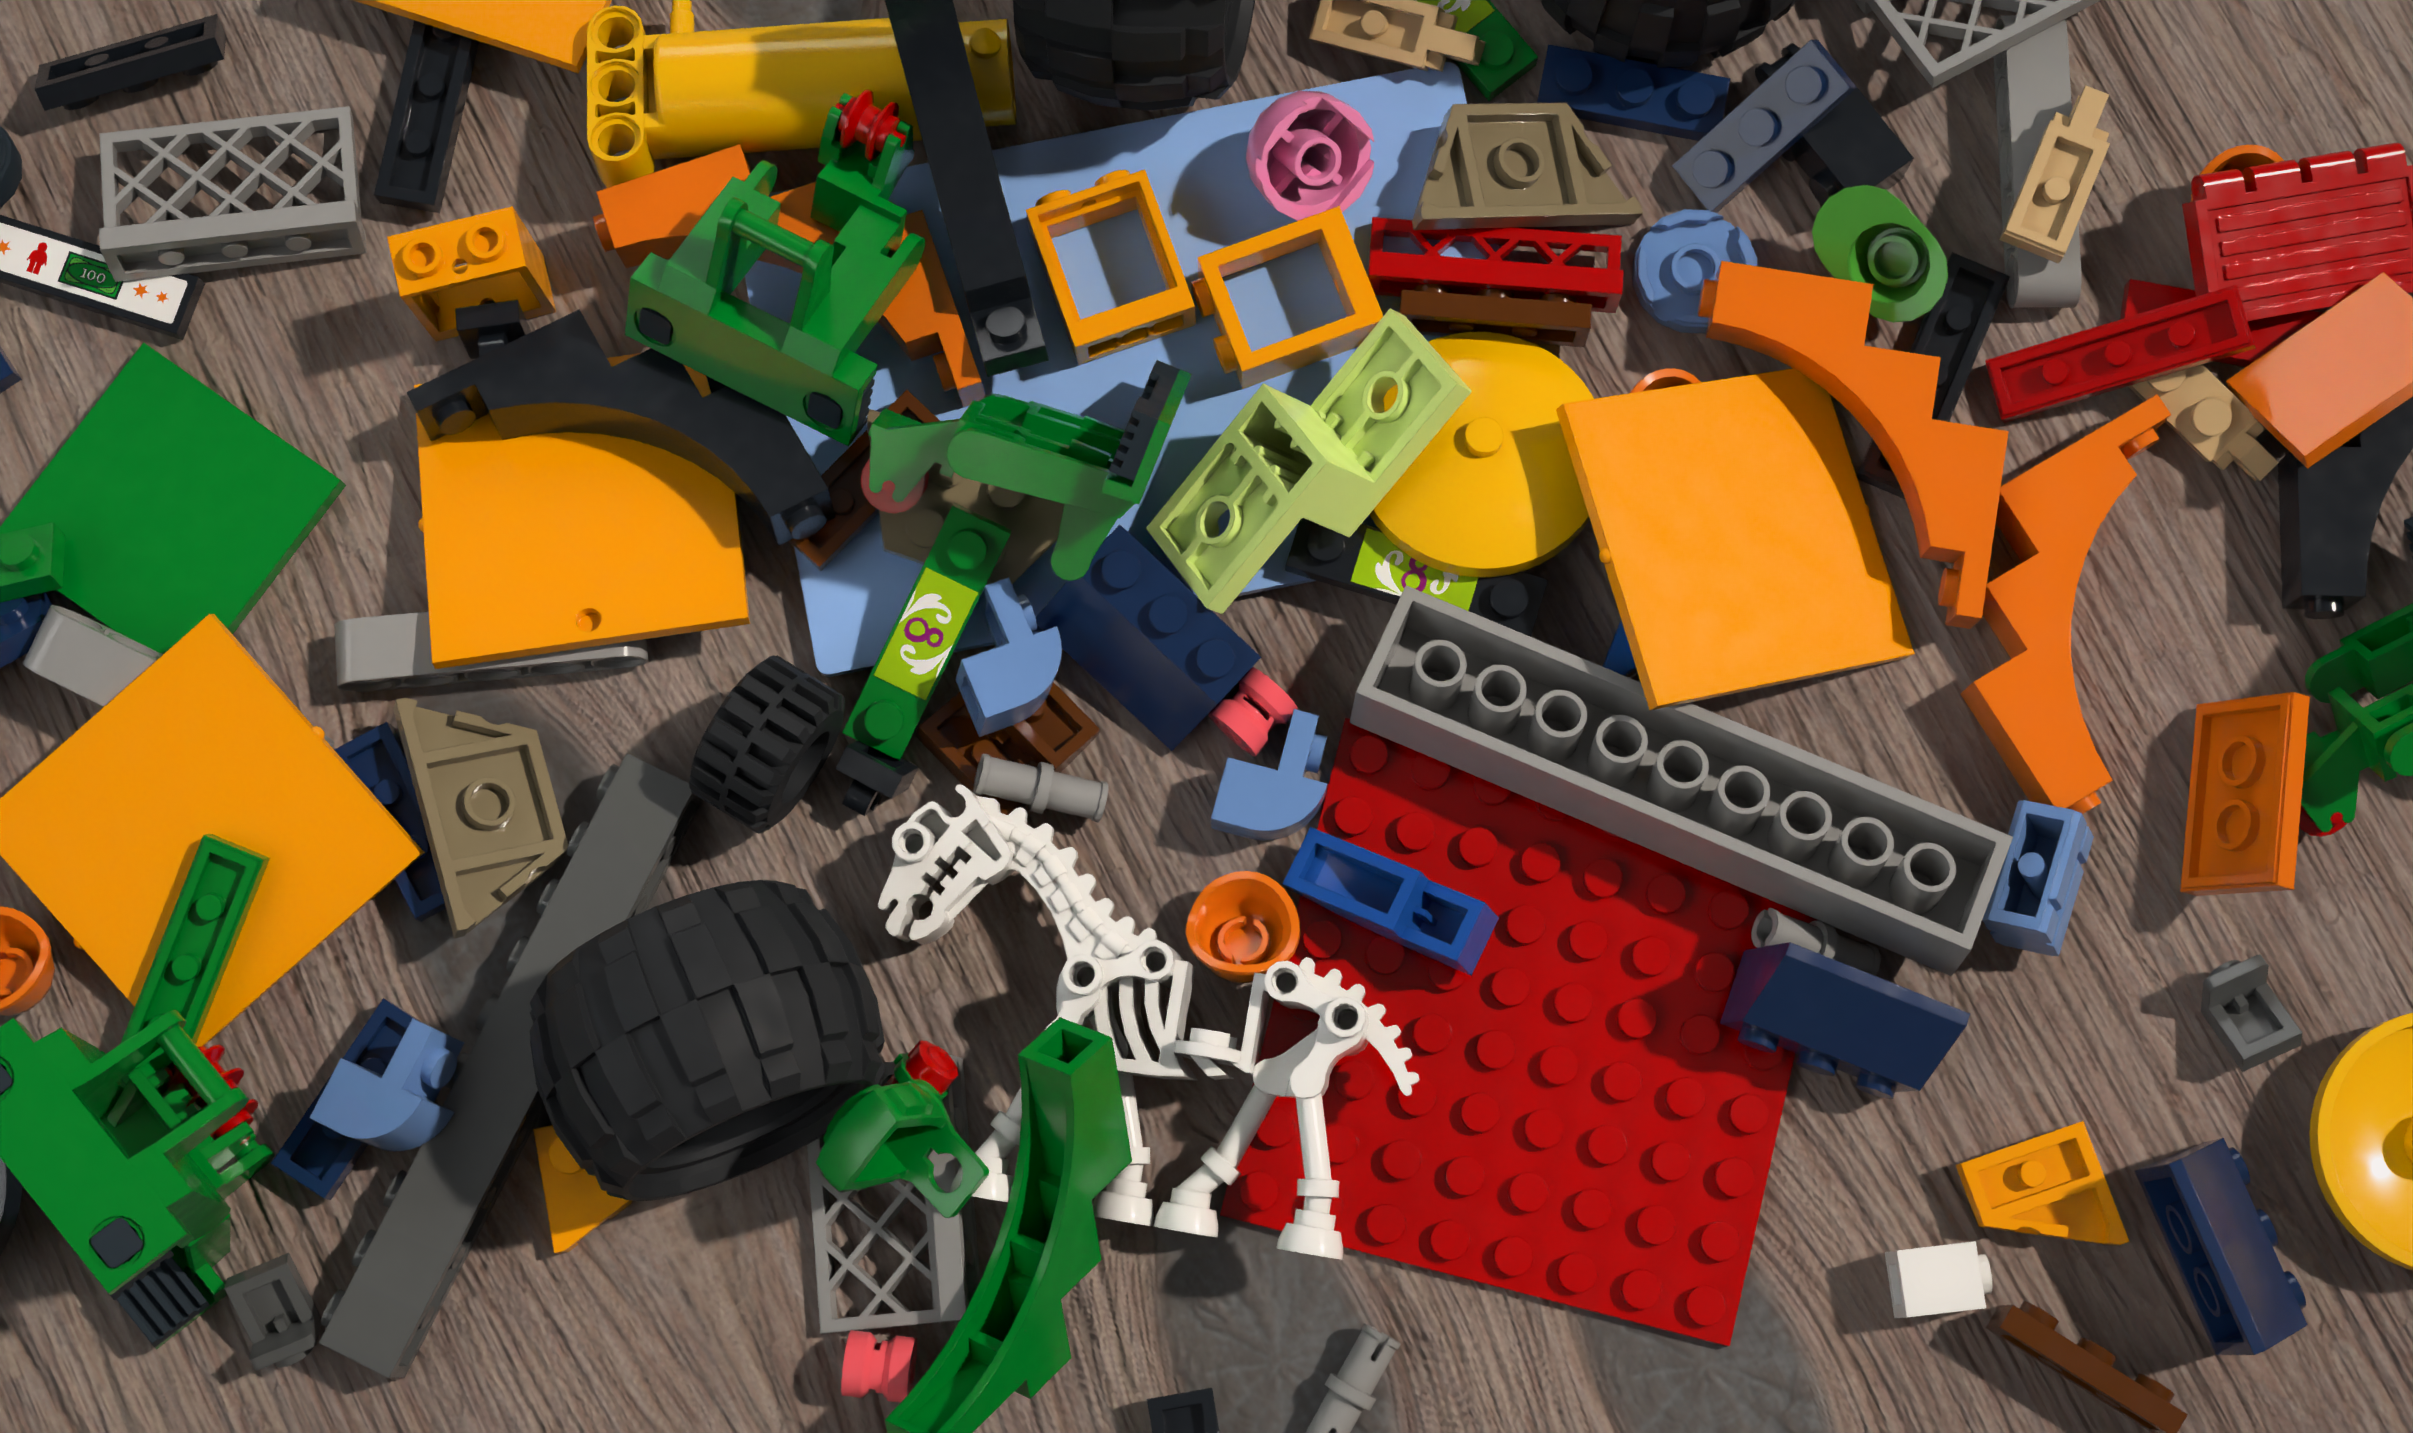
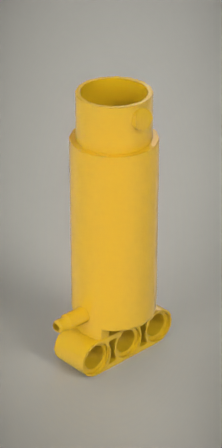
M673 0L672 12L670 13V34L646 35L641 18L634 10L626 6L615 5L603 8L589 21L587 29V141L600 179L607 188L654 173L655 159L705 156L740 144L743 153L820 148L823 129L831 107H835L839 103L843 93L858 98L867 89L872 90L874 94L873 106L879 109H884L890 102H897L899 105L898 118L913 126V141L922 140L889 18L694 32V14L692 12L691 0ZM1008 19L958 22L985 126L1016 124L1015 84ZM627 44L624 47L615 49L617 46ZM628 97L623 101L614 102L618 98ZM629 150L624 155L613 156L620 151Z

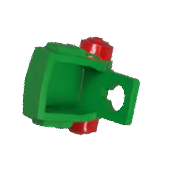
M920 1040L909 1053L899 1054L893 1061L895 1064L894 1074L884 1086L875 1084L863 1089L849 1098L836 1112L827 1127L823 1139L825 1144L817 1158L816 1164L823 1172L826 1180L839 1192L859 1191L897 1179L910 1181L943 1217L951 1218L959 1213L988 1177L989 1169L955 1131L942 1102L949 1093L948 1088L958 1077V1067L944 1049L928 1041ZM933 1150L938 1155L952 1154L961 1164L963 1171L962 1181L953 1192L942 1190L934 1179V1164L927 1158Z

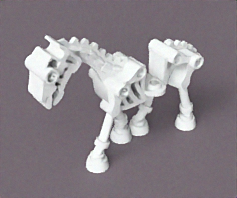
M959 784L955 790L966 801V808L960 816L952 817L948 810L938 803L931 801L915 811L906 823L896 828L892 837V848L896 854L890 875L878 903L879 909L890 914L885 928L892 936L904 942L913 940L923 945L936 941L953 927L954 918L988 883L995 885L1006 879L1014 871L1020 872L1036 889L1052 913L1062 936L1067 961L1059 975L1056 987V1009L1058 1016L1052 1023L1061 1017L1085 1027L1089 1019L1094 1031L1112 1037L1132 1162L1107 1185L1106 1191H1100L1096 1195L1092 1203L1094 1217L1218 1237L1216 1210L1209 1209L1212 1196L1210 1193L1223 1182L1231 1186L1241 1175L1237 1167L1275 1098L1291 1097L1296 1098L1305 1179L1297 1180V1196H1305L1303 1210H1295L1293 1224H1285L1278 1238L1276 1248L1321 1257L1343 1259L1341 1232L1334 1231L1336 1215L1329 1214L1332 1198H1339V1181L1332 1180L1322 1100V1096L1328 1088L1332 1069L1339 1059L1344 1056L1358 1054L1370 1042L1392 1070L1404 1095L1410 1096L1412 1094L1411 1085L1417 1084L1420 1081L1419 1074L1408 1072L1405 1062L1413 1056L1411 1049H1398L1394 1042L1401 1035L1399 1026L1384 1027L1380 1021L1386 1014L1385 1007L1378 1003L1367 1007L1362 1003L1366 994L1364 986L1355 984L1350 989L1345 990L1340 986L1343 978L1341 971L1335 968L1330 970L1324 978L1316 975V964L1308 957L1302 959L1299 966L1290 961H1279L1270 966L1266 974L1254 972L1241 1051L1236 1050L1237 1038L1230 1037L1231 1034L1191 1028L1189 1041H1183L1196 967L1184 961L1180 954L1170 946L1157 940L1155 930L1147 928L1139 936L1133 934L1135 928L1133 918L1126 916L1115 922L1110 917L1114 909V903L1109 898H1103L1099 901L1094 900L1091 893L1096 886L1095 877L1091 874L1078 876L1074 870L1078 859V852L1073 847L1059 850L1052 843L1054 828L1051 825L1045 823L1034 829L1027 825L1028 814L1025 809L1019 807L1014 809L1009 815L1002 814L1000 803L996 799L979 797L965 786ZM968 855H970L971 858H970V860L966 863L964 860L966 859V857H967ZM950 864L958 872L955 878H952L951 874L946 871ZM937 880L945 888L941 894L933 886ZM926 901H932L933 910L931 915L925 920H919L921 905ZM1141 984H1145L1144 1004L1149 1028L1160 1050L1159 1062L1147 1040L1141 1014ZM1171 987L1168 1009L1166 1013V988ZM1269 996L1289 1009L1309 1010L1320 1015L1318 1027L1315 1031L1283 1054L1274 1058L1264 1059L1258 1063ZM1182 1057L1193 1059L1204 1073L1214 1080L1234 1079L1219 1064L1238 1067L1253 1077L1254 1085L1218 1149L1216 1150L1211 1146L1200 1158L1205 1164L1179 1186L1172 1188L1170 1202H1162L1154 1220L1152 1199L1145 1198L1147 1183L1141 1182L1143 1166L1150 1164V1147H1143L1133 1075L1160 1079L1198 1080ZM1021 1087L1007 1112L999 1111L990 1125L995 1130L975 1152L988 1167L989 1175L972 1197L1002 1202L1009 1201L1014 1177L1007 1175L1009 1160L1005 1159V1157L1020 1143L1022 1116ZM962 1167L959 1168L952 1182L950 1192L956 1190L962 1181Z

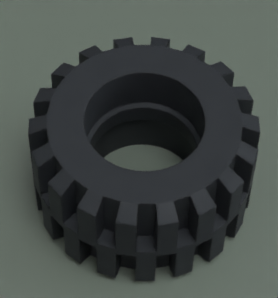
M778 655L768 657L752 668L737 683L707 727L692 763L689 780L691 793L758 834L769 830L791 812L822 769L837 740L843 723L845 697Z

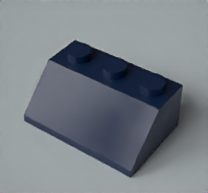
M1120 524L1103 541L1094 555L1086 574L1078 580H1067L1036 616V623L1043 631L1057 626L1062 649L1171 751L1181 743L1261 658L1212 610L1207 609L1193 592Z
M1787 942L1744 950L1720 1024L1740 1031L1737 1040L1746 1046L1768 1053H1775L1777 1046L1799 1054L1796 1064L1807 1070L1827 1076H1834L1837 1069L1857 1077L1855 1087L1859 1090L1881 1098L1893 1099L1895 1092L1920 1091L1967 1026L1970 1013L1794 943Z
M2224 1138L2201 1143L2135 1170V1174L2216 1355H2256L2308 1325L2301 1309L2306 1307L2303 1290L2290 1271H2283L2273 1247L2278 1245L2275 1228L2268 1215L2262 1209H2255L2245 1186L2250 1183L2248 1168L2240 1153L2234 1147L2228 1148Z

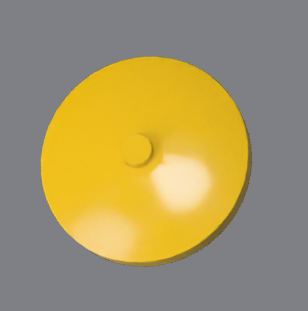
M1464 332L1428 341L1472 392L1369 515L1381 532L1400 550L1413 559L1443 572L1469 577H1497L1518 573L1540 565L1566 548L1579 535L1590 519L1556 409L1563 403L1594 399V397L1579 376L1561 359L1538 345L1518 337L1491 332ZM1397 385L1391 387L1384 396V412L1388 411L1397 399Z
M2409 1013L2384 1021L2363 1032L2350 1042L2335 1058L2324 1075L2315 1096L2310 1119L2309 1136L2315 1175L2321 1191L2335 1216L2360 1243L2391 1263L2413 1270V1013Z

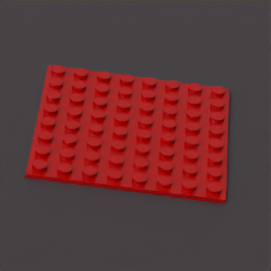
M1345 718L1317 830L1421 871L1433 882L1483 901L1499 919L1471 976L1387 939L1300 895L1297 907L1300 922V938L1296 951L1289 961L1299 966L1301 960L1308 957L1316 964V975L1324 978L1330 970L1335 968L1341 971L1343 978L1340 986L1345 990L1350 989L1355 984L1364 986L1366 994L1362 1003L1367 1007L1377 1003L1385 1007L1386 1014L1380 1021L1384 1027L1399 1026L1401 1035L1394 1042L1398 1049H1411L1413 1056L1405 1062L1408 1072H1416L1420 1078L1417 1084L1411 1085L1412 1094L1410 1096L1404 1095L1392 1070L1370 1042L1358 1054L1344 1056L1339 1059L1332 1069L1328 1088L1322 1096L1331 1177L1332 1180L1339 1181V1198H1332L1329 1214L1336 1215L1334 1231L1341 1232L1343 1247L1708 1342L1730 1346L1795 1053L1778 1046L1775 1053H1768L1746 1046L1737 1040L1740 1031L1722 1025L1720 1021L1744 950L1757 948L1753 945L1751 932L1755 919L1764 909L1773 908L1782 914L1807 923L1817 921V919L1351 724L1350 719ZM1274 999L1259 1062L1283 1054L1315 1031L1318 1027L1320 1015L1309 1010L1289 1009ZM1275 1098L1237 1167L1241 1175L1231 1186L1227 1184L1220 1216L1282 1231L1286 1223L1293 1224L1295 1210H1303L1305 1196H1297V1180L1305 1179L1296 1098Z

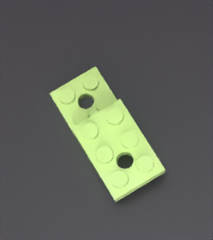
M1390 308L1311 405L1266 384H1262L1149 523L1146 530L1207 609L1223 614L1302 518L1350 538L1472 391L1407 317ZM1397 385V399L1393 406L1384 412V396L1391 387ZM1229 509L1230 519L1228 526L1218 536V520Z

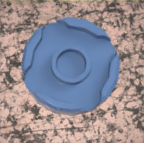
M1684 209L1662 217L1644 235L1633 259L1632 285L1641 306L1659 324L1680 333H1706L1709 318L1698 316L1703 280H1715L1721 261L1757 266V257L1749 237L1738 226L1735 228L1731 223L1722 220L1724 216L1710 210Z

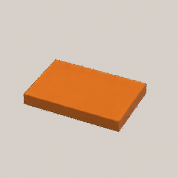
M2383 272L2226 380L2227 387L2250 410L2254 418L2308 469L2413 397V298Z
M2288 692L2197 704L2180 892L2204 896L2294 890L2310 696Z

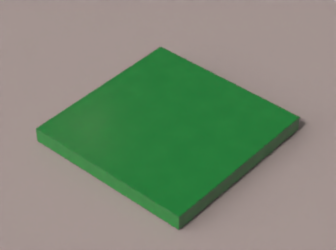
M143 342L2 523L0 535L54 522L66 536L63 588L57 589V591L112 630L164 654L208 614H215L233 634L333 504L346 484Z

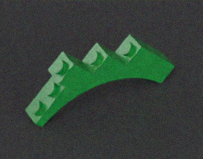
M1059 1017L1018 1054L1022 1103L1020 1143L1014 1181L995 1247L982 1279L950 1339L908 1396L885 1419L887 1433H973L1013 1392L1031 1399L1071 1359L1061 1299L1102 1260L1092 1199L1132 1162L1112 1037Z

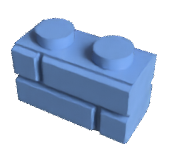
M2018 800L2008 833L2013 839L1983 917V922L1987 929L1991 930L1990 934L1996 943L2049 956H2059L2084 873L2081 864L2087 862L2094 839L2090 828L2086 826L2087 822L2082 813L2072 809Z

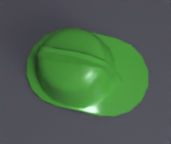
M1870 185L1846 187L1830 196L1818 210L1812 230L1816 254L1834 278L1873 284L1869 311L1872 316L1893 323L1913 321L1931 311L1943 296L1948 280L1947 259L1941 246L1912 211L1889 191Z

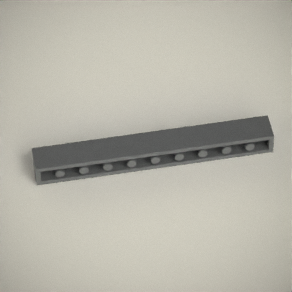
M626 753L620 767L615 764L611 765L603 776L597 790V799L601 800L597 811L590 823L583 821L575 830L567 848V856L571 857V860L561 880L552 879L543 891L537 905V913L542 915L531 937L523 936L511 952L506 966V970L511 972V975L500 996L493 994L483 1006L476 1022V1029L480 1030L481 1033L470 1054L463 1052L457 1058L456 1070L450 1081L445 1085L446 1088L450 1089V1092L443 1104V1107L454 1112L453 1116L439 1134L418 1147L420 1150L409 1171L401 1170L391 1182L383 1201V1205L389 1208L377 1232L372 1229L369 1230L359 1243L352 1260V1265L358 1268L346 1291L340 1289L333 1295L322 1315L321 1325L326 1327V1330L319 1341L320 1344L387 1378H405L545 1107L535 1081L530 1046V1029L534 1024L530 1015L532 1010L530 1006L531 999L545 976L568 954L605 930L647 910L703 802V799L691 793L688 782Z

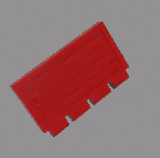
M2400 143L2356 149L2354 153L2342 151L2301 158L2298 163L2295 160L2250 166L2244 168L2242 173L2238 169L2193 177L2191 181L2193 202L2182 204L2196 296L2237 284L2247 320L2252 321L2335 306L2383 272L2405 292H2413V165L2407 166L2405 150Z

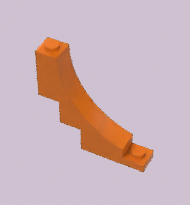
M740 144L597 191L603 213L593 216V221L604 251L608 252L615 249L625 268L641 265L650 252L664 259H670L730 179L735 177L744 182L750 175L751 170ZM816 182L770 197L781 203L778 226L813 243L822 239L833 245L835 238L840 232L810 218ZM919 210L906 215L901 244L910 233L923 237L925 239V248L915 271L878 320V323L894 338L911 361L944 351L932 356L944 392L956 388L962 406L966 407L973 400L979 401L986 395L923 210ZM767 249L758 258V261L786 267L801 274L803 271V267Z
M1721 261L1715 280L1704 279L1700 294L1698 316L1709 318L1706 338L1743 346L1768 355L1796 369L1825 389L1856 418L1882 452L1900 485L1914 524L1920 558L1954 563L1953 569L1944 568L1939 586L1938 605L1948 607L1945 625L1971 629L1982 619L2009 431L1932 419L1941 357L1864 346L1873 284Z
M2158 394L2022 473L2000 488L1996 524L2022 563L1987 583L1982 615L2011 659L1972 682L1960 694L2024 794L2032 802L2072 809L2084 814L2102 803L2095 792L2113 781L2095 749L2081 712L2075 688L2071 657V620L2077 584L2085 557L2097 530L2116 499L2137 476L2128 460L2144 452L2160 440L2155 431L2171 416V413Z

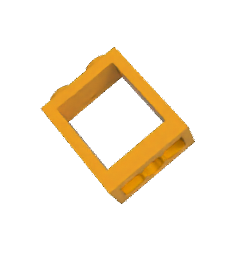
M1145 169L1132 174L1128 170L1108 173L1100 177L1095 182L1094 187L1073 194L1068 190L1055 191L1037 200L1035 207L1026 209L1029 230L1078 365L1196 325L1195 305ZM1137 209L1166 290L1080 320L1051 238Z
M513 206L387 236L399 295L435 341L459 336L456 326L455 308L483 305L486 301L498 303L518 300L526 320L556 313L544 255ZM467 263V265L455 267V265Z
M1340 206L1197 257L1199 279L1190 282L1202 317L1213 314L1221 336L1213 338L1214 348L1220 365L1225 374L1233 371L1236 372L1242 389L1359 347L1383 317ZM1318 243L1347 317L1251 352L1223 277Z

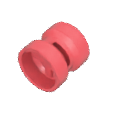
M1252 667L1238 682L1239 690L1231 699L1221 700L1211 710L1209 717L1236 745L1248 754L1256 757L1269 743L1268 733L1276 724H1286L1292 717L1294 709L1298 710V707L1289 695L1260 670Z
M850 1330L842 1368V1396L863 1398L872 1389L876 1393L883 1394L887 1401L901 1403L913 1389L917 1360V1338L896 1335L890 1341L882 1340V1343H877V1339L871 1332Z

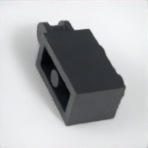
M1790 43L1781 50L1782 57L1771 65L1763 62L1756 67L1754 72L1758 83L1761 85L1800 48ZM1858 88L1782 154L1790 162L1795 160L1810 178L1808 181L1809 187L1821 205L1830 196L1846 187L1870 185L1888 190L1903 179L1914 159Z

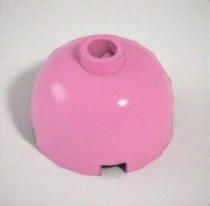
M1297 91L1278 98L1259 115L1250 131L1246 152L1250 178L1272 207L1297 221L1340 206L1343 212L1360 198L1372 177L1374 161L1370 159V140L1374 142L1372 129L1357 110L1324 92Z

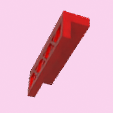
M1372 217L1368 278L1375 295L1401 297L1402 290H1414L1415 286L1421 284H1439L1450 288L1453 294L1476 295L1478 291L1483 289H1503L1512 292L1514 298L1539 300L1540 296L1545 294H1567L1575 297L1577 303L1592 304V312L1616 313L1623 291L1624 270H1620L1622 236L1512 227L1414 230L1412 220ZM1384 236L1410 238L1424 255L1382 252ZM1426 239L1441 241L1433 247ZM1456 241L1471 242L1486 259L1447 257L1440 254ZM1489 244H1498L1503 246L1495 252ZM1518 246L1534 247L1548 264L1503 261L1502 259ZM1552 249H1564L1565 251L1557 256ZM1579 251L1607 253L1606 268L1567 266L1565 263Z

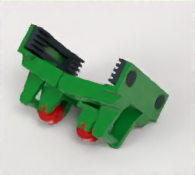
M177 1010L165 1013L108 1053L100 1051L97 1047L62 1027L36 1041L23 1024L12 1018L0 1027V1158L113 1300L119 1302L151 1344L158 1349L227 1295L224 1289V1282L212 1269L230 1252L231 1215L229 1212L231 1208L224 1199L263 1169L275 1156V1153L268 1144L259 1145L255 1140L256 1135L250 1127L254 1119L251 1115L257 1109L258 1101L255 1099L249 1100L242 1089L238 1087L244 1075V1071L241 1068L225 1071L219 1064L225 1053V1047L220 1044L208 1049L205 1046L197 1047L183 1030L186 1021ZM158 1048H162L164 1051L162 1054L135 1069L137 1065ZM235 1157L237 1162L221 1173H217L218 1170Z

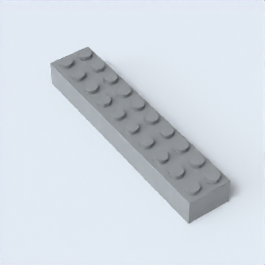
M1407 585L1399 598L1358 686L1350 723L1950 976L1955 973L1972 949L2013 839L2012 836L1694 704L1684 703L1649 711L1641 682Z

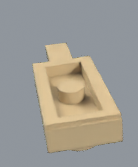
M1319 0L1308 38L1316 43L1425 71L1432 69L1443 72L1446 58L1479 66L1486 43L1479 40L1478 36L1456 31L1455 26L1458 17L1445 13L1438 6L1414 0Z
M2085 85L2081 96L2078 95L2069 117L2058 112L2054 114L2053 119L2050 120L2043 132L2000 237L2001 241L2058 264L2063 259L2110 145L2107 142L2109 133L2096 128L2109 94Z
M2203 364L2128 386L2143 401L2158 394L2171 413V416L2165 423L2206 462L2212 461L2221 470H2224L2233 461L2253 481L2257 479L2261 481L2279 463L2255 440L2265 430L2263 426L2254 419L2250 410Z

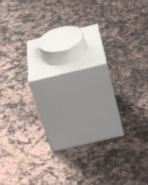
M1976 1241L1885 1252L1894 1318L1986 1308L1984 1294H1991L1992 1274L1987 1256L1985 1254L1978 1255Z

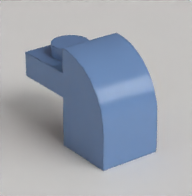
M1009 577L985 585L979 604L980 611L996 648L962 659L955 679L979 737L1015 725L1034 714L1046 700L1061 661L1062 646L1057 626L1033 635L1032 631L1037 629V623L1032 606L1026 595H1016Z
M1294 709L1278 770L1227 758L1211 817V829L1248 839L1276 840L1298 832L1316 816L1324 802L1328 783L1305 778L1304 776L1306 771L1318 773L1327 741V736L1316 734L1319 715Z
M412 1018L383 1076L340 1058L310 1118L342 1135L382 1150L405 1151L419 1147L439 1134L454 1114L453 1111L434 1101L441 1088L452 1078L457 1066V1057L464 1042Z

